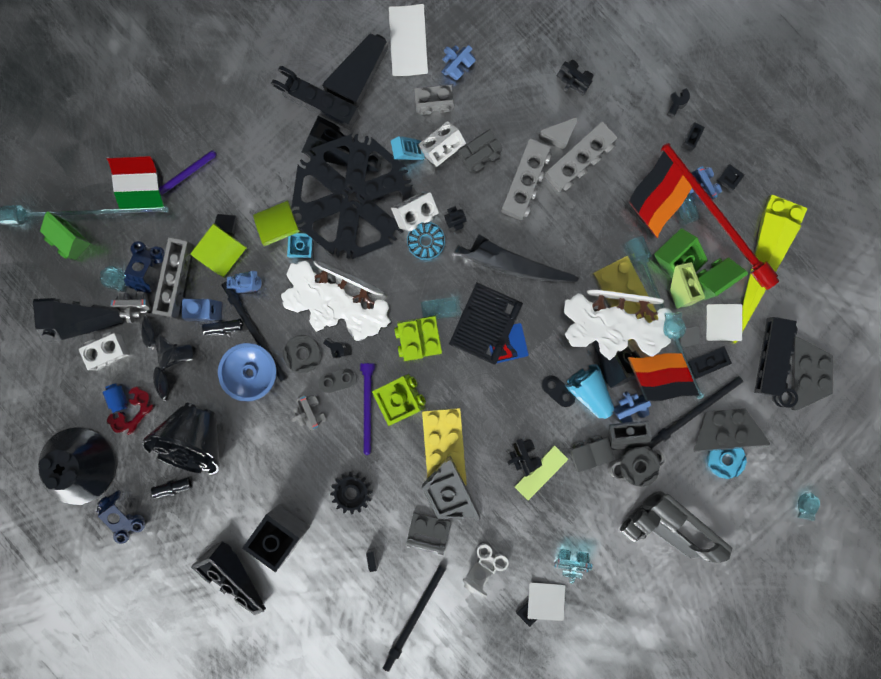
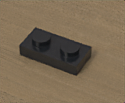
M725 346L687 361L695 379L732 364Z

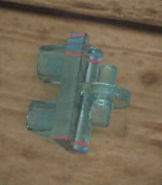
M561 549L558 559L554 562V568L570 570H563L562 576L569 577V583H574L575 578L582 579L583 574L576 571L588 573L589 570H592V564L589 563V553L578 552L577 561H570L571 551Z

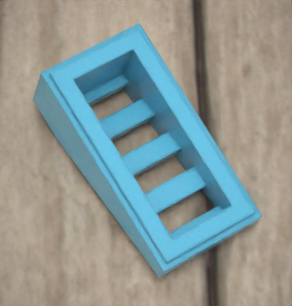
M401 136L391 140L394 159L424 160L425 156L418 146L422 141Z

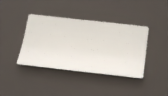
M424 4L389 6L392 75L412 76L427 74Z

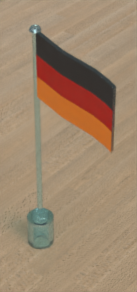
M643 235L625 242L633 263H638L639 266L643 264L656 298L661 299L646 264L649 262L648 258L651 257V253ZM663 303L659 304L661 309L665 308ZM676 334L673 335V338L680 353H664L645 358L628 357L646 401H663L680 396H696L698 399L704 397V394H701Z

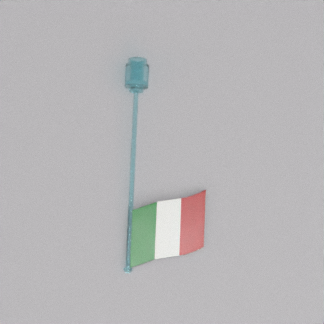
M151 156L106 158L111 169L113 191L119 209L51 213L56 215L159 211L167 213L169 208L164 205L159 192L157 169ZM21 205L1 206L0 224L23 225L28 217L45 216L46 212L27 213Z

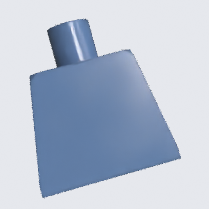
M182 299V319L188 321L222 320V302L211 299Z

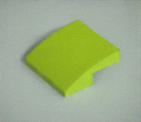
M288 200L253 214L257 231L264 246L300 232Z
M213 224L190 255L224 278L247 247L216 224Z

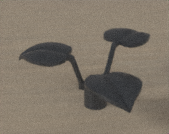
M144 315L141 327L142 340L147 348H150L151 344L156 345L158 363L161 367H155L154 387L160 398L167 401L165 397L168 390V381L164 371L170 366L180 364V361L192 359V347L190 344L179 346L177 344H170L163 335H158L155 341L153 326L147 315Z

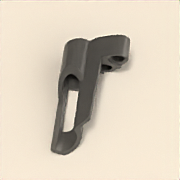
M661 491L651 494L644 501L643 505L627 518L620 528V531L633 542L645 539L653 531L689 558L702 557L704 560L713 563L729 560L733 549L671 495ZM687 520L715 545L710 549H700L679 532L678 529Z

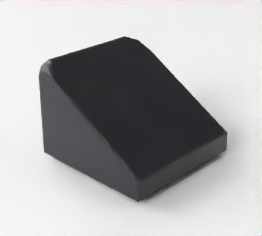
M217 214L214 224L227 234L235 235L236 215Z

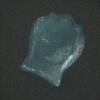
M115 266L105 267L100 272L102 285L123 291L125 275Z
M682 312L664 313L663 331L665 336L674 340L682 338L686 333Z
M805 493L799 497L798 518L815 521V514L819 510L820 501L813 493Z

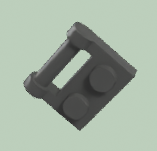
M413 512L406 547H417L438 552V555H444L451 521ZM414 534L441 539L440 544L413 539Z

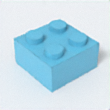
M296 233L288 236L287 257L313 259L314 240L305 233Z

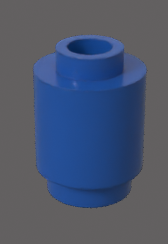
M117 383L105 387L106 391L102 393L108 409H111L112 413L128 408L126 404L128 401L122 385L117 386Z

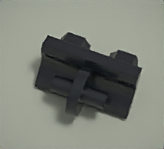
M573 59L569 62L565 61L556 76L566 84L564 88L566 92L572 88L574 91L584 95L592 84L594 75L589 71H585L583 74L578 71L579 65Z
M518 439L512 445L514 451L509 453L512 459L507 463L508 466L515 465L517 471L522 469L525 477L540 468L542 462L538 456L530 459L528 452L535 449L532 440L522 441V439Z

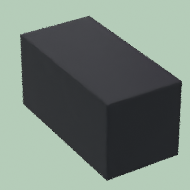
M694 122L681 146L691 151L695 149L705 127Z

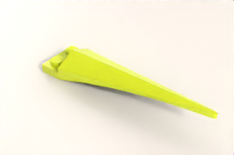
M769 195L762 212L754 254L759 261L763 263L767 261L775 272L801 228L802 220L807 211L806 207L775 195ZM751 273L742 304V332L766 291L764 287L759 285Z

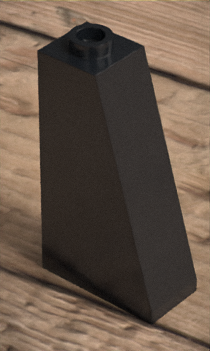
M370 33L324 81L322 85L324 91L359 107L388 50L386 39L379 34L373 35Z

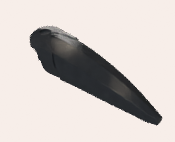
M478 234L471 249L457 245L454 250L455 254L477 264L519 277L563 282H577L579 280V277L571 273L546 266L510 252L492 243L480 234Z

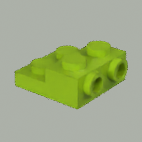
M436 315L399 321L397 323L398 327H394L396 339L400 338L401 346H398L399 357H403L404 361L442 354Z
M409 374L372 391L388 426L425 409L426 400L416 389V379L413 376L410 377Z

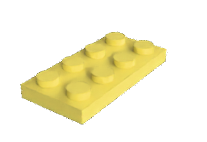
M628 256L593 273L600 289L603 291L648 296ZM605 298L610 308L619 305L620 300ZM625 301V312L629 314L637 313L640 310V303ZM653 304L647 305L651 311L656 312ZM644 312L645 320L648 323H651L652 319L650 314L646 315V312ZM654 315L655 320H658V315Z
M460 408L422 411L427 478L451 456L464 484L467 485Z

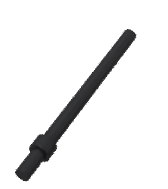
M227 281L222 283L221 286L228 296L227 300L231 306L235 307L257 345L263 347L271 354L276 364V376L280 382H283L287 379L286 375L242 306L239 295L233 289H227Z
M740 376L736 377L668 428L660 430L658 435L651 439L649 448L652 449L660 442H665L671 438V434L743 383Z
M439 565L395 646L391 647L389 657L382 667L385 671L389 672L395 660L399 659L402 653L401 649L446 571L444 566Z

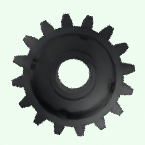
M350 471L349 476L342 473V479L338 477L335 479L338 484H332L331 486L335 489L330 493L331 496H334L332 503H337L336 509L342 508L343 513H346L347 510L351 514H354L355 510L360 513L362 506L364 508L368 507L366 501L372 500L368 496L373 493V490L368 488L371 482L366 483L367 477L361 478L360 472L353 475V472ZM354 488L357 492L356 497H349L347 489Z

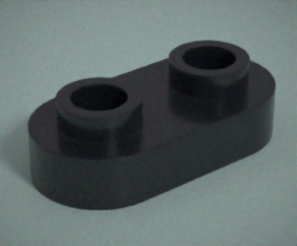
M549 375L542 380V390L562 407H570L574 404L576 397L567 390L565 384L558 377ZM550 381L555 383V387L552 389L548 386ZM564 394L569 395L568 401L563 400Z

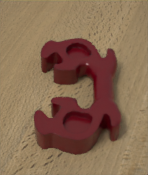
M134 387L129 391V394H135L134 399H129V402L134 406L140 405V411L131 421L127 422L128 416L123 412H118V418H115V413L108 416L107 424H110L114 432L121 433L129 429L127 435L133 434L141 420L152 412L155 404L149 406L151 394L148 391L142 390L140 387Z

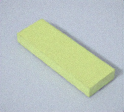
M553 446L540 459L542 462L540 468L535 470L530 476L525 477L524 475L514 486L527 500L568 460L556 446Z

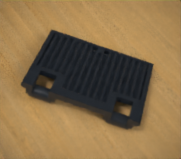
M476 282L449 345L496 365L523 303ZM508 304L513 306L510 314L505 313ZM489 346L495 347L492 356L486 354Z

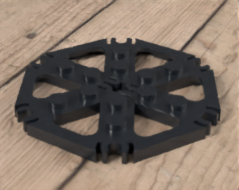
M352 134L316 146L310 149L316 156L307 151L306 154L310 157V161L304 162L302 159L300 160V163L306 166V168L300 167L299 164L297 166L291 209L299 207V210H294L292 214L299 213L302 218L296 221V224L305 222V225L298 228L333 255L334 249L337 248L336 257H339L340 252L345 250L347 253L346 258L349 259L350 251H353L352 259L393 244L388 237L396 241L397 238L393 236L395 230H398L400 233L404 232L402 229H399L396 219L387 214L372 200L399 191L403 196V202L411 198L413 185L405 187V184L411 183L412 180L405 181L403 179V174L407 173L408 170L400 172L399 169L406 166L398 159H394V156L372 137L370 145L367 144L369 142L368 136H365V141L361 143L358 141V134H355L354 142H352ZM340 146L348 147L349 156L345 177L324 161L323 155L325 152ZM375 151L391 164L392 170L387 174L365 181L368 157L371 152ZM311 175L333 194L308 203L302 201L301 193L304 177ZM344 189L350 193L356 192L355 197L360 202V204L354 200L349 202V196L344 191ZM340 212L336 239L333 242H328L314 231L312 225L319 219ZM359 216L380 232L381 238L378 241L363 247L356 245L355 239Z

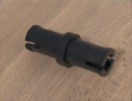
M241 318L202 324L204 336L219 333L225 335L227 332L243 331Z
M190 477L177 481L170 480L166 484L152 487L151 494L154 499L169 494L173 496L177 492L192 489L193 483Z

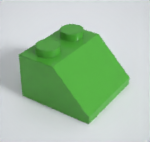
M49 211L45 213L40 230L45 236L44 240L51 246L55 245L59 249L57 252L65 259L71 258L76 260L91 243L63 217Z
M682 228L654 254L659 265L672 279L677 265L692 262L695 272H697L708 262L698 238Z
M728 257L723 260L721 258L711 263L712 268L709 270L703 269L696 274L706 300L718 296L748 275V272Z

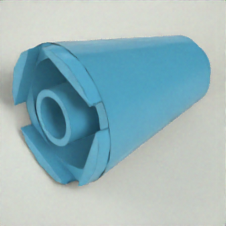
M591 364L589 365L590 369L584 371L582 368L567 380L568 384H565V387L598 418L606 419L613 414L614 405L599 366Z

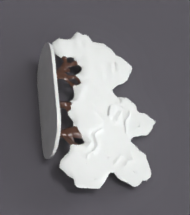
M314 260V264L323 270L322 273L318 274L312 271L307 261L290 264L286 275L294 287L287 289L281 294L283 306L297 313L309 309L311 312L309 322L316 332L324 329L326 325L329 327L336 325L338 320L342 318L345 319L349 334L354 340L359 341L367 336L378 334L381 327H387L391 322L387 316L388 303L384 300L372 302L367 295V292L383 295L384 292L377 287L321 261ZM330 273L342 279L341 284L328 283L327 274ZM316 278H321L318 283L315 282ZM349 282L360 287V294L356 296L347 295L344 291L346 283ZM359 298L358 302H354V299ZM362 298H364V302L367 301V309H363L361 306ZM370 303L374 305L373 309L370 308Z
M587 290V294L598 297V300L594 303L589 302L579 293L573 296L571 300H565L564 313L574 321V324L565 332L570 345L573 347H587L590 343L597 340L600 352L609 360L616 355L617 351L624 350L628 346V340L634 339L638 343L641 351L653 357L660 352L661 348L671 343V336L676 334L679 326L673 322V312L669 308L659 309L655 313L648 308V304H662L664 302L663 299L603 290ZM604 298L620 300L619 305L606 308ZM625 301L639 302L640 310L635 314L625 312ZM595 306H598L597 311H594ZM644 312H646V315L650 314L652 319L651 323H648L645 320ZM654 315H658V320H655Z

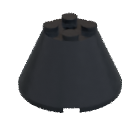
M187 402L143 439L142 447L146 452L150 453L153 451L158 455V460L176 468L201 474L202 470L209 471L208 474H215L220 468L217 420L214 417L215 413L211 410H201L196 408L194 404Z
M83 427L68 428L52 436L44 445L38 462L39 477L44 488L55 499L67 504H85L99 498L108 490L116 473L115 453L110 443L101 434Z

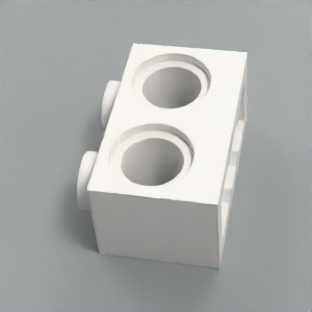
M447 121L419 143L418 146L425 157L437 167L464 146L466 142L460 131Z
M422 191L391 207L399 229L407 231L416 229L421 222L426 223L433 220V216L439 214L431 192ZM423 204H425L426 207L424 212H422ZM407 212H409L410 218L408 221L406 220Z
M113 332L102 335L100 340L87 341L84 343V347L79 348L87 370H97L130 355L121 334ZM111 342L115 343V349L113 351H111L109 347ZM96 349L98 355L94 359L92 357V352Z

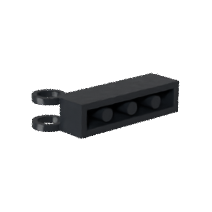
M279 66L278 71L288 79L285 85L273 79L271 85L280 90L285 98L351 131L359 116L357 107L298 78L290 69Z
M770 317L766 321L754 393L772 396V401L776 406L791 408L797 404L798 394L795 390L788 388L786 381L791 371L790 358L794 353L793 340L798 331L797 321ZM783 393H786L788 396L786 403L782 401Z

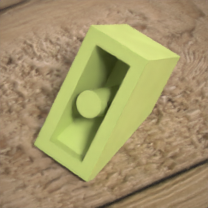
M692 262L677 265L674 269L670 293L676 309L691 306L705 299Z

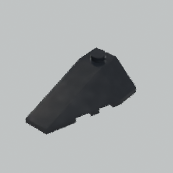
M56 298L33 299L35 330L42 341H62L123 324L124 322L123 318L120 317L118 308L100 305L87 307L75 301L72 304L62 303L60 302L61 299Z
M595 340L601 371L610 388L621 386L636 379L628 360L629 357L641 358L636 350L632 352L627 346L624 350L617 351L616 355L609 360L600 352L599 343Z
M221 541L212 546L191 566L209 584L213 581L221 587L219 591L224 594L233 595L235 602L253 615L265 611L266 607L238 556L227 543Z

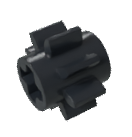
M456 206L447 209L448 214L444 215L448 228L454 227L455 231L464 228L463 223L467 222L463 209L457 210Z

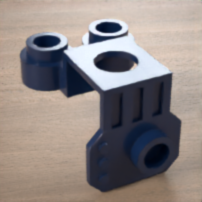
M136 241L130 248L132 257L124 272L126 277L124 282L127 287L135 289L137 292L151 293V286L145 282L144 276L149 266L154 267L155 263L163 262L165 252L163 248L158 246L152 247L150 251H147L146 245L143 242ZM134 263L143 264L144 268L140 271H135L132 266Z
M118 490L109 497H103L97 503L96 512L98 517L114 532V541L118 544H124L129 540L130 530L136 533L144 530L146 520L141 515L132 516L129 513L125 516L115 505L121 493ZM115 513L119 515L120 520L116 523H111L108 521V516Z

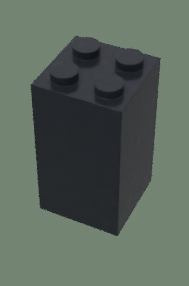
M279 504L265 515L242 549L276 573L291 555L310 526Z

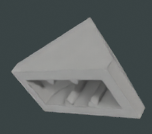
M575 117L543 129L539 133V138L564 150L578 120Z

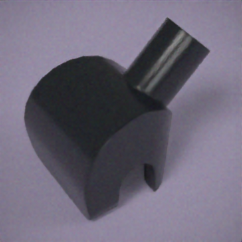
M687 88L682 90L680 93L681 97H678L676 92L670 95L672 103L668 112L670 116L675 117L678 109H682L687 105L690 99V93Z
M326 338L323 342L324 345L330 348L333 359L352 354L351 346L347 342H333L329 338Z

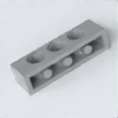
M602 121L545 173L544 177L558 192H561L563 189L567 191L574 184L573 180L577 176L581 178L588 172L586 168L590 164L596 165L602 159L601 154L605 151L609 153L616 146L614 143L618 137ZM591 143H598L600 145V149H594ZM577 156H585L586 162H580ZM563 168H570L572 175L565 174Z
M529 138L500 213L522 221L524 216L528 217L531 206L528 205L530 199H535L538 191L535 188L537 181H542L545 173L542 170L544 163L548 165L552 155L549 153L550 146ZM534 159L538 161L539 166L532 167L529 161ZM529 177L532 183L529 185L524 184L522 178ZM522 194L525 197V201L518 202L515 196Z
M168 237L152 314L178 319L191 259L190 253L193 250L192 243Z

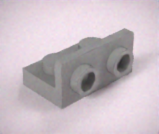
M452 85L414 88L417 113L423 115L430 114L432 111L446 113L454 109Z

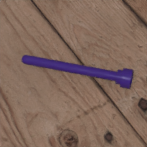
M213 150L208 152L159 188L161 196L214 159L217 155L216 152Z
M360 363V371L364 375V454L370 455L371 383L373 371H375V363Z

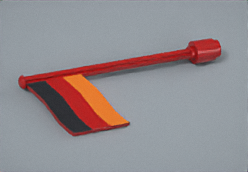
M664 144L661 148L663 153L654 168L636 187L629 200L631 206L655 237L658 238L665 223L679 209L690 190L693 189L752 265L751 268L753 270L750 273L759 285L766 290L775 286L779 279L767 261L763 263L758 260L670 146L671 144Z

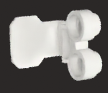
M482 543L476 550L479 559L467 577L463 578V582L465 583L464 587L470 592L474 593L476 591L481 596L487 597L483 586L496 570H506L509 562L503 554H497L495 557H492L490 545ZM482 548L488 549L486 554H482L480 551ZM500 558L504 560L502 565L497 564V560ZM479 568L483 569L486 573L485 577L481 580L476 579L474 576L475 570Z

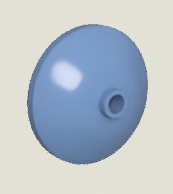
M243 343L230 348L223 355L218 366V379L221 387L230 397L240 401H254L265 396L272 389L277 375L276 364L271 354L263 347L251 343ZM249 369L253 370V374L251 376L247 374V371Z

